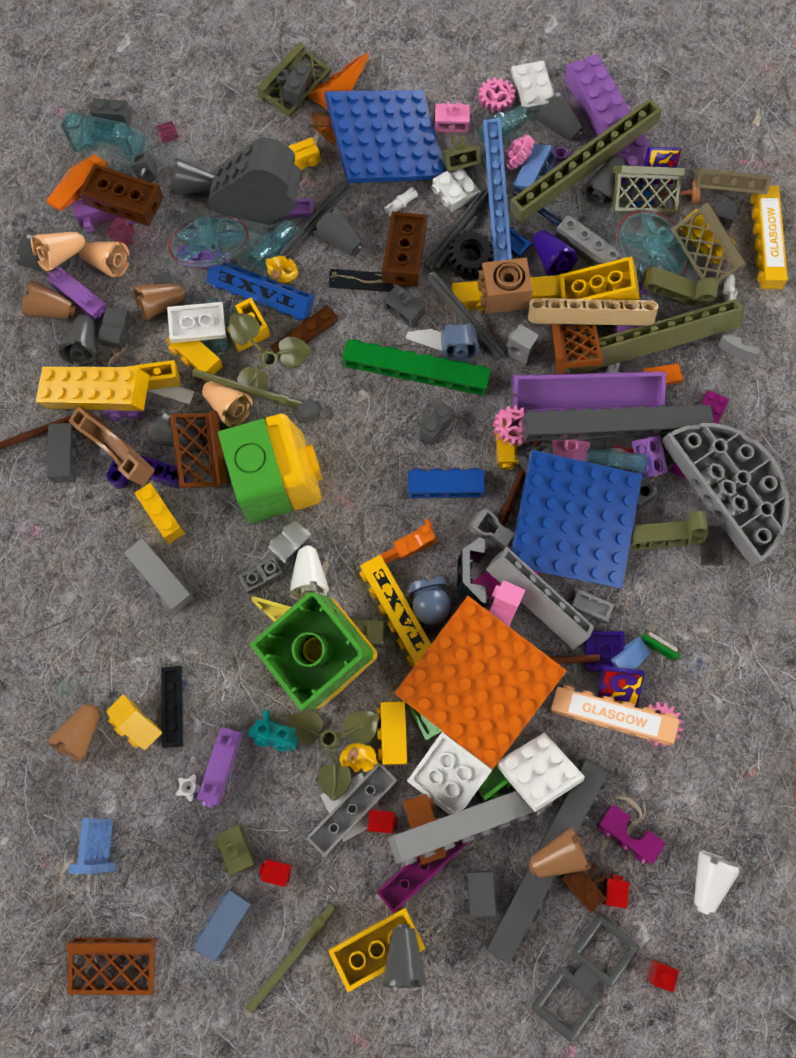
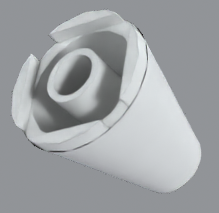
M309 545L303 546L297 551L290 586V596L298 601L310 592L325 596L329 592L317 550Z
M700 850L694 904L698 906L697 910L707 915L710 912L715 913L740 874L742 867L731 860L728 862L722 856Z

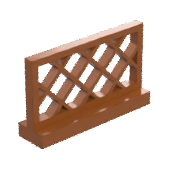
M550 324L557 374H564V368L603 365L596 325L570 324L571 326L567 328L563 326L566 324ZM579 328L581 331L576 332L574 329ZM588 332L592 335L587 337L584 334ZM569 334V335H572L573 337H572L571 339H569V338H567V337H565V336H567V335ZM578 339L583 340L581 344L575 341ZM588 344L594 345L592 348L586 347ZM571 345L575 348L573 350H570L567 347ZM580 350H582V351H584V352H586V353L583 354V355H580V354H578L577 352H579ZM590 355H592V356H595V357H597V358H596V359H589L588 357H589ZM571 357L577 359L575 361H568Z
M217 411L171 414L170 420L179 488H223L227 484L223 449L218 435L220 427ZM176 419H182L188 424L184 430L176 425ZM195 419H204L202 430L193 423ZM189 426L198 432L194 439L185 433ZM181 435L190 441L186 448L179 444L178 439ZM199 435L203 436L207 441V445L204 448L195 441ZM191 444L201 451L196 457L187 450ZM184 453L193 460L188 467L181 462V456ZM202 453L209 457L207 466L197 459ZM194 462L203 468L199 475L190 469ZM186 471L195 478L192 483H184L183 475ZM204 471L211 475L212 482H205L200 477Z
M73 937L66 943V952H69L67 994L153 995L157 938ZM75 954L83 955L88 961L81 969L74 962ZM97 955H104L109 961L103 968L93 960ZM118 955H125L130 960L124 968L114 960ZM140 955H149V965L145 969L136 961ZM89 963L98 972L92 979L82 971ZM110 963L119 971L113 979L103 971ZM131 964L141 972L134 980L125 972ZM78 974L87 983L83 988H74V978ZM99 974L108 982L104 988H98L92 982ZM142 974L149 981L148 988H140L135 982ZM120 975L130 983L126 988H119L114 983Z

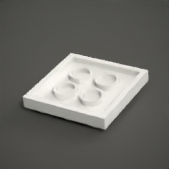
M442 731L407 782L421 793L427 794L428 798L432 797L435 804L449 815L464 810L493 769Z
M545 732L500 759L496 765L534 812L583 782L585 777Z

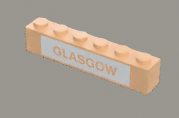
M563 685V688L557 686L551 708L552 713L674 747L680 719H676V715L666 712L661 715L655 713L656 710L643 707V709L635 708V704L623 701L621 704L614 702L615 699L608 696L598 698L589 691L580 693L574 691L575 688Z

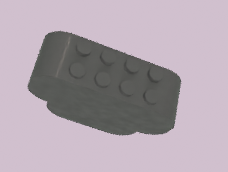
M259 138L250 145H246L243 150L238 151L233 157L228 158L215 169L208 198L209 207L216 213L229 219L242 220L246 218L261 224H270L293 211L296 207V195L299 182L302 179V171L294 164L295 154L292 149L272 138Z

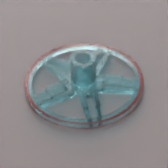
M636 210L626 215L616 229L615 246L620 259L627 258L622 243L644 250L639 268H636L637 278L644 281L645 269L652 267L656 259L667 271L682 276L686 272L690 260L684 252L682 268L676 264L674 257L667 251V247L678 243L677 240L672 241L676 237L667 227L662 226L657 230L651 216L665 221L672 228L677 224L667 216L653 210ZM640 216L644 235L633 232L626 233L623 232V229L630 219ZM678 229L679 236L685 237L682 230ZM646 257H648L650 260L642 272V266L645 263Z
M226 215L200 216L174 232L168 242V251L176 263L185 267L208 268L217 266L235 258L246 248L249 242L248 228L245 223L235 217ZM224 220L236 223L242 230L220 231ZM192 226H195V229H196V230H191V229H189V230L187 231L188 228H190V227H192ZM176 238L190 242L179 254H176L174 251ZM241 240L235 249L224 255L220 244ZM214 248L217 249L221 257H217V255L213 251ZM205 249L215 258L207 261L189 260Z

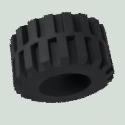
M468 229L463 231V234L459 232L456 237H453L447 252V264L451 265L450 270L451 272L455 271L454 275L457 277L461 275V279L465 280V277H468V280H472L475 276L477 279L479 278V270H482V263L492 261L494 248H491L492 242L487 241L489 237L482 235L483 232L479 231L476 233L475 229H471V232H468ZM472 249L477 252L479 259L468 261L461 255L460 251Z

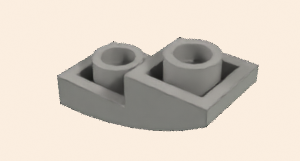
M723 334L718 342V346L725 352L753 362L759 355V347H754L750 344L742 345L741 337Z
M272 557L257 564L255 568L240 574L238 578L248 594L278 578L283 572L275 557Z

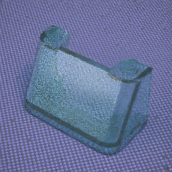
M68 113L61 124L74 152L82 153L83 148L86 146L93 148L95 141L124 147V154L129 156V162L131 163L132 155L143 152L147 142L145 135L141 131L126 123L94 116Z

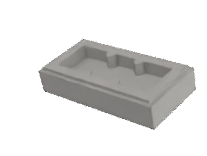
M579 589L571 604L578 612L604 623H608L615 605Z

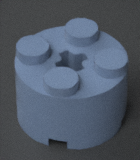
M448 324L445 326V330L441 333L443 358H448L455 362H469L471 357L474 356L475 359L479 355L477 331L473 324Z

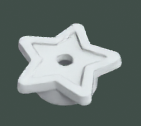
M192 775L188 779H178L180 786L176 793L177 796L185 795L189 802L193 800L194 794L200 790V786L196 784V775Z

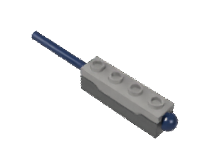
M516 188L513 191V195L516 196L522 191ZM544 207L538 211L539 214L557 226L555 236L572 247L578 256L592 266L620 259L614 247L570 215L561 220ZM620 252L622 259L625 258V255Z

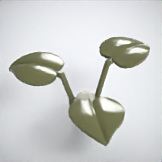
M234 312L229 320L231 338L239 345H245L250 340L261 352L259 360L262 363L257 369L251 366L243 368L238 374L237 382L265 390L268 384V375L260 371L262 368L275 365L279 355L283 365L294 368L299 366L312 353V349L304 341L296 337H285L280 340L278 344L280 351L276 352V354L270 350H263L252 339L259 333L260 326L258 321L249 314ZM243 392V393L249 395L251 398L256 397V395Z
M303 711L288 715L289 727L295 728L296 736L299 737V743L312 745L318 736L322 745L328 748L333 765L323 766L317 776L320 789L330 800L335 801L344 795L351 783L350 769L342 765L337 766L333 749L339 744V738L350 735V739L354 743L366 744L370 742L376 734L379 721L378 714L371 711L353 712L343 722V726L348 732L337 734L331 730L319 733L323 729V720L316 712Z

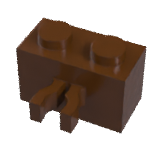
M596 864L591 867L587 875L584 871L562 874L558 877L589 913H592L607 899L596 887V883L604 881L607 876L602 874L599 878L595 877L591 881L595 870L599 868Z

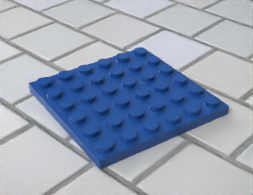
M423 90L326 91L325 99L347 183L433 180L435 177L446 172Z
M531 450L512 552L536 572L622 588L643 474Z

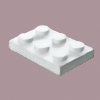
M538 61L511 66V74L522 112L539 110L549 103L548 100L554 94L545 62Z
M223 302L167 307L171 343L226 338Z

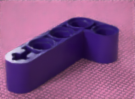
M140 455L155 469L149 480L181 489L179 488L176 466ZM113 459L107 472V479L115 488L122 489L127 486L129 480L118 470L117 463ZM163 470L162 474L156 475L157 471ZM184 474V483H187L188 480L186 475ZM121 475L119 480L114 481L116 476Z

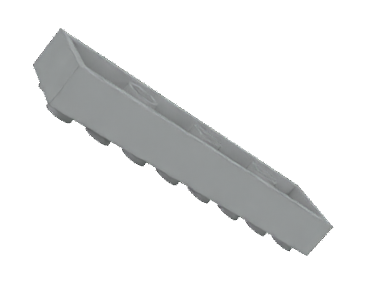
M379 762L306 839L323 857H326L398 780Z

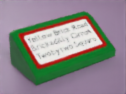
M648 629L644 631L641 639L646 646L671 661H675L680 657V648Z

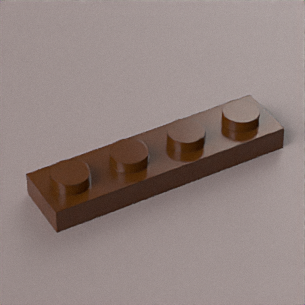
M326 305L271 345L270 348L276 354V352L280 351L278 346L280 340L285 337H296L308 344L338 322V316Z

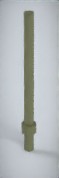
M193 369L192 376L276 401L282 406L288 405L296 408L302 403L301 401L288 398L284 394L278 395Z
M330 903L325 911L314 919L312 927L246 1006L250 1013L254 1012L319 930L322 931L325 928L327 920L337 909L333 904Z

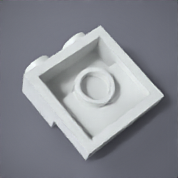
M463 168L454 170L451 173L446 171L435 177L432 183L433 192L439 195L443 205L446 208L448 207L451 212L474 200L481 192Z

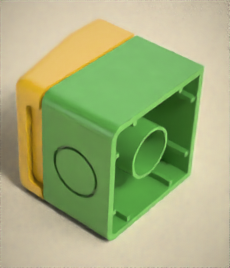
M280 413L266 417V420L263 418L218 431L235 496L249 524L293 512L292 509L296 511L321 502L322 495L318 481L323 479L313 444L306 445L303 432L287 415Z
M314 592L307 593L249 644L301 711L323 708L377 658L376 649L337 601L332 597Z

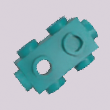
M269 710L262 712L263 720L256 719L254 726L250 727L248 737L252 738L253 742L258 746H270L281 752H292L298 745L299 737L296 736L295 728L279 725L277 722L271 721Z

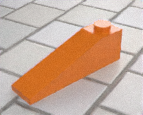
M363 54L348 63L341 71L329 77V81L324 84L321 83L307 95L308 98L328 110L325 99L326 91H352L369 58V54Z
M93 154L70 167L47 198L46 203L58 211H62L81 198L79 191L92 166L97 164L108 168V162Z

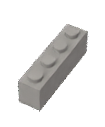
M143 538L124 552L128 557L125 561L132 569L136 567L139 570L137 575L144 583L148 581L151 584L149 589L156 597L159 595L164 601L161 603L168 611L172 609L177 613L194 599Z

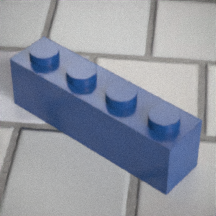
M416 468L408 471V498L484 497V470H479V468H470L468 470L433 468L430 471Z

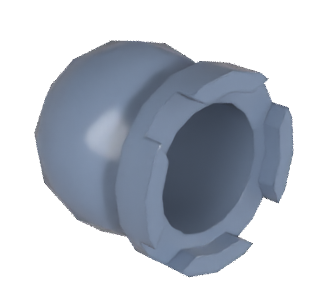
M435 576L436 580L427 582L426 578L409 584L410 587H407L408 595L415 597L412 605L416 618L429 626L442 623L448 618L451 611V600L448 594L442 590L446 587V581L443 576Z

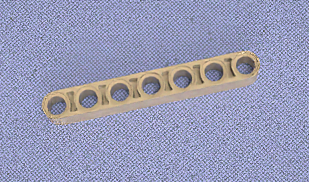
M534 298L529 303L528 320L532 323L649 326L655 323L658 304L650 300Z

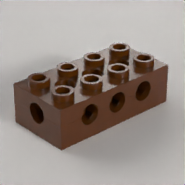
M97 164L92 166L79 191L85 205L148 227L164 198L159 185Z
M392 211L382 268L383 284L418 287L427 231V215Z

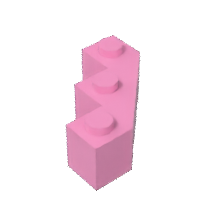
M503 580L501 586L496 585L492 596L495 599L491 609L486 610L507 626H510L525 590Z

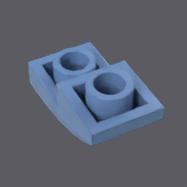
M638 636L624 646V650L611 659L615 667L635 669L648 657L650 652L641 637Z

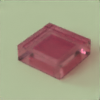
M173 121L156 126L163 143L179 138Z

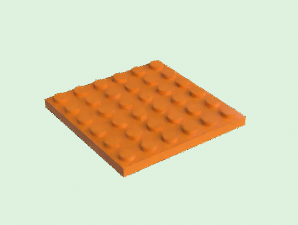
M467 596L394 694L463 748L494 769L567 670Z

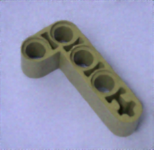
M648 267L645 269L643 288L690 306L702 307L716 300L719 281L715 278H704L696 282L658 267Z
M691 512L687 515L686 521L634 525L629 549L643 550L701 544L705 542L709 532L705 512Z

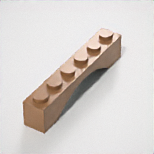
M78 406L69 422L78 431L104 449L114 459L118 470L128 480L145 485L155 469L98 415Z

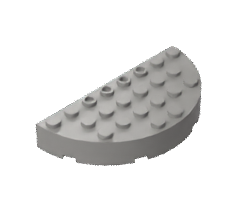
M700 423L699 425L684 426L667 434L662 439V445L750 566L762 562L777 547V543L785 532L789 517V493L785 489L783 482L785 479L775 459L758 441L752 440L744 435V432L726 425Z

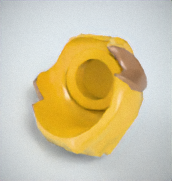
M275 256L266 259L267 272L273 280L284 284L297 278L299 271L292 259L288 261L286 256Z
M353 743L346 746L339 756L340 764L344 767H351L354 772H358L361 768L364 772H367L378 764L374 749L361 743Z

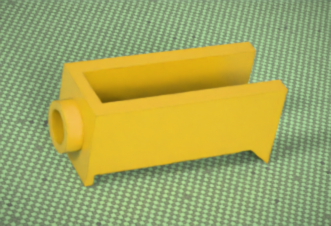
M497 433L498 468H503V470L517 468L518 461L515 457L517 455V444L514 443L513 447H510V442H507L504 445V439L498 440L499 434Z

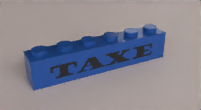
M216 259L210 261V265L218 264L224 261ZM227 262L209 267L206 282L212 284V287L216 289L223 288L228 290L229 294L243 296L245 300L252 298L253 301L259 302L263 307L275 308L277 312L282 314L288 313L297 320H303L310 316L315 297L312 294Z

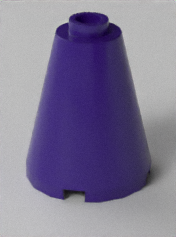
M547 230L538 231L534 235V246L548 276L568 273L574 268L578 258L576 257L577 252L572 247Z

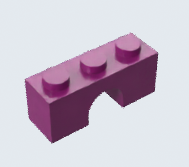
M609 805L597 823V826L601 828L599 832L609 839L612 836L618 841L617 846L626 852L628 850L635 854L634 858L641 864L653 865L666 843L649 830H644L638 839H632L626 832V825L631 817L616 805Z

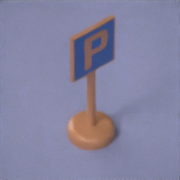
M693 179L691 190L680 191L679 195L691 194L692 203L700 204V187L695 186L696 179ZM640 184L636 186L640 190L645 184ZM632 186L628 190L630 199L636 194ZM648 187L642 192L646 199L652 194ZM666 192L657 193L659 197H665L667 195ZM639 196L633 201L637 208L644 203ZM655 197L649 202L651 207H656Z

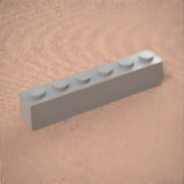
M508 547L504 548L492 559L486 568L490 575L501 584L504 580L524 589L525 593L520 602L530 609L537 618L542 620L550 630L554 631L564 643L574 650L590 637L594 626Z

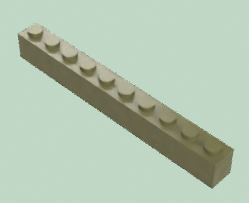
M651 98L646 100L510 200V212L520 223H523L605 163L610 157L620 152L658 124L662 109Z
M736 299L656 321L653 325L639 326L598 338L603 365L566 369L569 373H584L742 327L744 308ZM591 344L586 345V347L592 348L594 346ZM569 346L567 348L573 350L575 347ZM580 350V351L577 352V353L580 354V355H583V354H585L586 352ZM590 355L588 358L596 359L597 357ZM571 357L568 361H575L577 359Z

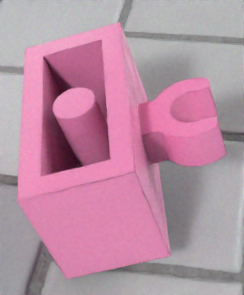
M450 102L436 104L435 132L469 133L470 105L459 104V102H456V104H450Z
M576 439L551 441L554 455L585 462L588 461L591 442Z

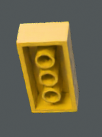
M632 256L560 274L562 299L640 300L636 266Z
M406 907L399 909L394 914H390L328 950L347 992L352 991L385 971L392 930L397 928V924H410V928L415 929L420 952L425 949V945Z

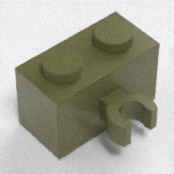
M460 134V142H456V138L452 136L451 142L455 147L441 151L445 169L449 172L482 164L479 145L475 143L464 145L466 138L463 134Z
M350 616V619L373 647L383 648L384 621H380V618L376 617L361 620V617Z
M236 825L215 835L216 841H214L218 853H222L224 858L222 865L226 873L229 872L230 875H234L256 865L242 825Z

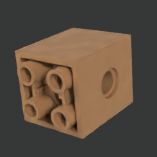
M527 258L482 263V270H479L478 290L482 293L480 303L481 307L485 309V314L529 309L533 290Z

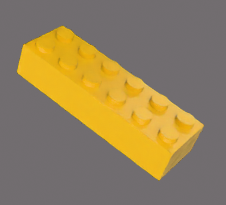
M42 367L36 402L49 409L76 410L80 406L87 410L144 411L150 375L138 367Z

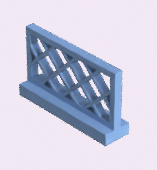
M82 818L78 861L76 864H69L68 874H97L115 871L116 862H109L113 819Z

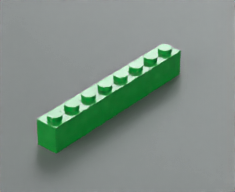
M347 339L342 357L343 367L481 396L486 395L491 369L483 365L474 366L464 361L455 362L448 358H435L430 354H416L410 350L402 351L395 347H382L376 343H363L357 339Z

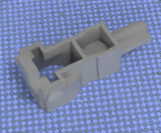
M483 509L481 512L478 511L468 526L470 528L469 531L476 536L490 539L501 549L508 547L512 550L515 533L501 525L497 516L488 509ZM484 517L488 518L485 522L496 529L494 533H486L482 529L477 528Z

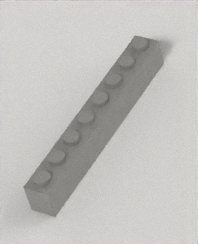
M517 791L394 835L389 837L388 840L396 864L404 862V865L416 862V857L423 854L424 858L435 855V849L440 847L445 851L455 847L454 842L461 840L463 844L474 840L473 835L480 833L482 837L492 833L493 827L498 826L500 830L511 826L510 821L516 819L517 823L527 820L530 813L534 812L535 816L547 812L546 807L552 806V802L534 812Z

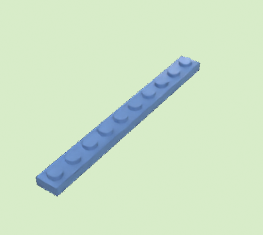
M501 118L484 119L483 130L492 248H494L493 261L510 260L512 255Z

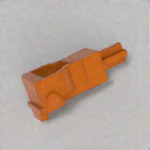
M429 519L424 520L426 524L419 527L418 530L393 542L394 548L381 554L385 564L399 557L405 560L439 542L432 530L434 528Z

